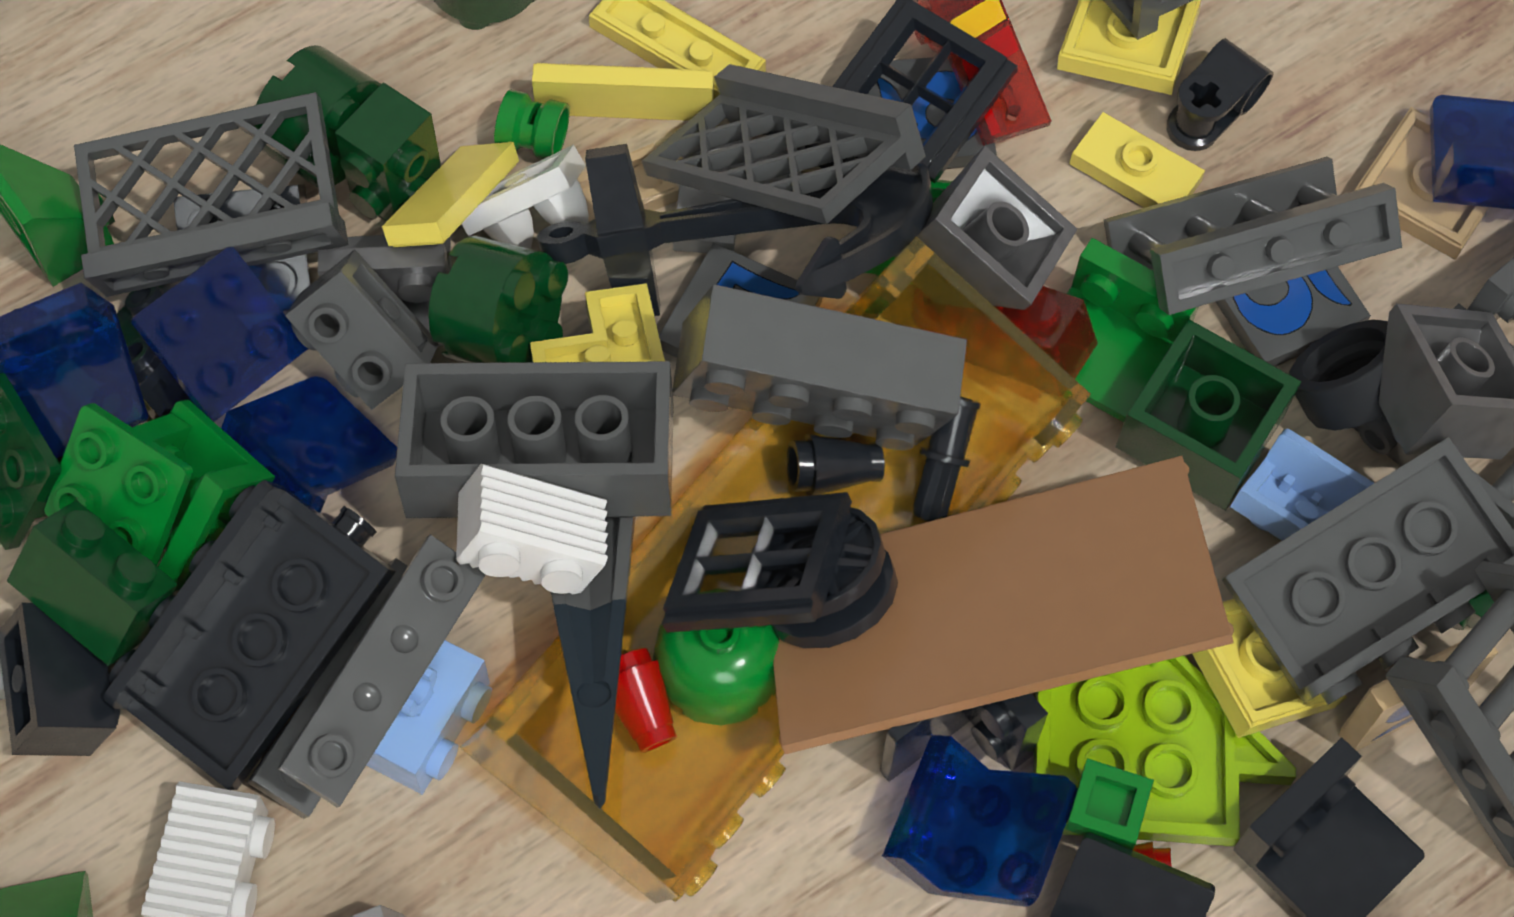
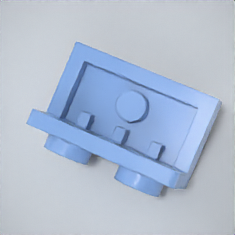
M1284 429L1264 461L1240 489L1230 507L1248 518L1259 529L1268 531L1283 541L1373 485L1374 482L1294 431Z

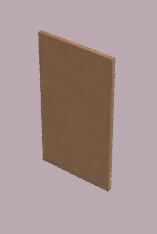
M1183 456L881 534L884 548L891 557L898 579L893 604L881 620L856 639L830 648H801L783 642L779 638V645L773 664L780 728L779 743L784 753L789 754L890 729L895 726H902L1234 643L1232 637L1234 628L1227 619L1188 478L1189 466L1184 462Z

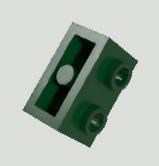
M384 82L335 132L342 159L340 164L345 172L350 191L349 199L361 213L371 219H376L379 216L388 221L441 167L432 114Z
M77 500L33 526L7 579L11 586L107 666L142 643L152 629L149 627V620L153 612L162 601L173 595L178 585L150 559L142 555Z

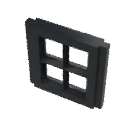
M896 0L832 87L868 94L883 74L909 90L901 102L913 105L917 98L921 97L944 111L945 115L923 143L926 155L923 162L928 168L931 182L936 183L1018 72V66L1009 61L1005 55L913 0ZM915 30L942 46L916 81L890 65ZM951 52L978 67V70L953 103L926 87Z
M848 492L705 505L703 510H698L663 607L665 616L662 625L666 632L815 622L817 616L822 614L851 519L849 510L852 500ZM816 531L811 548L769 551L775 534ZM758 536L753 553L713 556L718 539ZM805 568L799 586L757 589L763 571ZM746 572L739 591L700 593L706 575Z

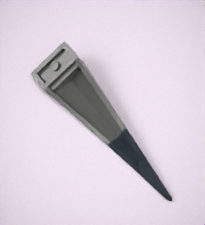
M636 517L605 518V521L608 522L605 532L608 533L605 541L608 545L605 552L608 558L605 566L581 593L572 595L571 593L558 594L550 592L593 801L599 809H601L606 800Z

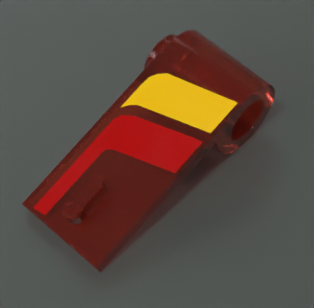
M918 0L919 5L1005 55L1009 61L1018 66V72L976 127L983 146L1050 126L1052 120L1002 0ZM914 31L918 42L921 45L928 44L933 52L937 53L942 47L918 31ZM951 52L948 59L962 91L978 70V67ZM1007 115H1010V116H1012V117H1015L1016 120H1014V121L1009 120V119L1007 118Z

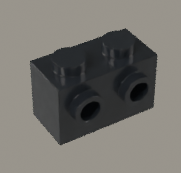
M22 602L0 628V660L12 755L91 756L117 728L120 717V709L113 708L103 699L105 692L110 686L108 666L33 603Z

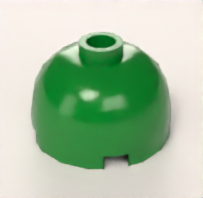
M714 588L705 591H700V593L726 592L735 590ZM661 623L657 632L653 661L658 660L667 696L674 705L683 710V715L695 722L723 726L746 721L758 713V708L768 702L772 694L774 697L776 685L773 660L779 645V637L771 625L666 632Z

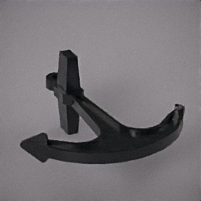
M621 144L586 150L585 162L595 219L585 225L574 221L550 225L538 233L537 239L541 252L547 253L553 260L563 262L564 264L576 262L588 254L603 259L611 288L647 283L654 316H659L661 304L652 249L664 243L821 225L823 223L735 199L664 212L644 209L628 145ZM805 145V149L813 147ZM853 156L842 160L845 163L860 158ZM923 160L912 170L890 166L828 223L846 224L857 228L839 241L833 237H825L797 280L796 290L798 293L808 296L840 299L846 293V281L854 279L889 260L919 235L930 218L933 209L930 175ZM834 162L823 164L819 167L821 169L834 166ZM833 187L804 195L821 199Z

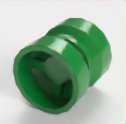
M510 89L504 95L498 111L494 142H514L516 151L520 148L532 150L537 158L544 159L561 151L564 146L569 125L570 107L568 103L552 99L545 103L532 101L528 93Z

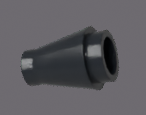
M807 433L803 440H792L788 445L787 476L793 492L805 491L807 496L821 495L867 482H881L884 477V452L882 447L877 444H864Z

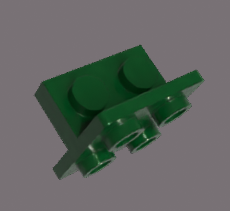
M0 373V543L5 550L20 547L35 518L47 516L44 508L49 494L61 473L60 464L69 439L42 395L20 398L7 375Z

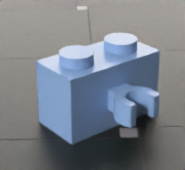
M445 640L366 766L421 795L425 792L432 778L441 780L455 760L458 744L454 742L467 721L473 724L476 723L490 701L492 688L488 686L490 681L485 660Z

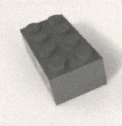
M713 284L682 322L672 388L673 396L690 399V406L703 411L723 412L728 410V407L750 411L754 420L766 424L785 425L793 420L813 424L814 431L824 436L844 438L850 437L852 433L875 437V443L883 448L909 450L958 415L967 339Z
M670 361L405 364L395 479L405 517L458 518V492L481 463L604 498L607 500L604 509L608 511L606 517L671 516L674 403Z

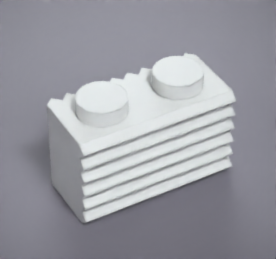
M481 463L458 492L456 560L460 565L469 563L472 568L479 567L484 574L489 576L520 577L522 582L532 580L535 585L542 584L546 590L553 593H571L572 595L581 593L605 566L608 558L605 554L608 546L605 543L608 535L605 532L608 523L605 521L608 511L604 510L607 500Z
M178 782L176 794L172 799V808L168 813V821L165 824L164 835L161 838V847L157 851V861L153 865V874L150 877L149 888L146 891L145 902L142 905L141 915L143 917H253L257 901V885L249 882L256 857L267 858L275 831L274 818L267 817L268 810L260 795Z

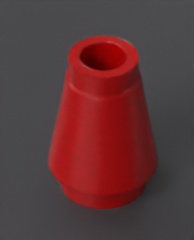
M647 648L633 650L621 655L615 706L616 715L633 741L637 743L640 753L655 750L677 738L658 660H652Z

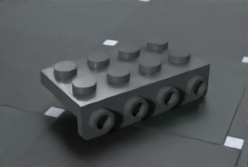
M1448 437L1228 574L1222 581L1302 702L1305 704L1321 694L1327 705L1363 684L1355 672L1376 658L1383 668L1386 669L1395 664L1401 656L1406 657L1417 650L1419 646L1412 636L1434 623L1442 634L1476 613L1469 600L1485 591L1486 588L1476 574L1475 569L1482 561L1514 565V530Z

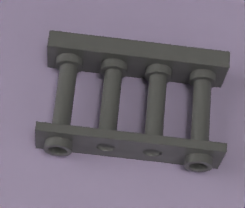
M1329 157L1312 160L1103 219L1107 245L1145 267L1153 269L1159 309L1168 315L1402 248L1396 189L1388 184L1380 183L1337 196L1333 159Z
M432 535L426 537L408 566L397 558L389 562L388 565L396 573L281 729L247 781L248 784L303 819L311 815L321 797L335 807L341 806L486 575L479 567L472 568L469 563L460 565L456 560V552Z
M1482 561L1475 569V572L1494 603L1445 662H1430L1401 656L1385 676L1508 866L1514 868V750L1510 755L1500 741L1501 734L1498 730L1514 711V665L1480 706L1477 705L1470 694L1467 681L1507 631L1511 629L1514 634V565Z

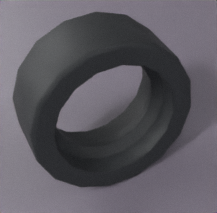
M1372 319L1351 323L1331 331L1318 339L1297 357L1289 371V375L1301 381L1295 395L1307 418L1317 428L1332 431L1356 428L1377 420L1384 415L1379 405V394L1388 321Z

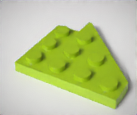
M1185 656L1035 692V699L1048 712L1034 750L1032 832L1083 836L1065 830L1087 758L1154 780L1137 840L1235 847L1240 840L1239 782L1291 786L1296 779V767L1260 731L1240 738L1237 737L1206 678Z

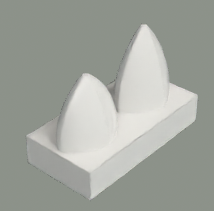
M569 146L505 177L462 223L468 236L484 230L492 240L530 249L534 234L533 221L529 208L532 206L551 225L568 221L587 224L589 214L586 198L577 180L586 165L575 146Z

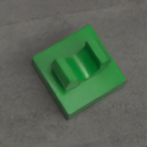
M1087 758L1065 830L1083 836L1086 833H1093L1133 850L1138 839L1154 780Z

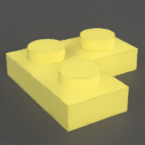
M647 283L585 292L586 308L591 329L590 334L530 342L532 362L665 361Z

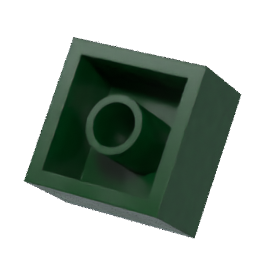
M1189 319L1127 413L1115 448L1145 465L1183 456L1184 462L1189 466L1188 478L1192 492L1226 511L1286 415L1301 381Z

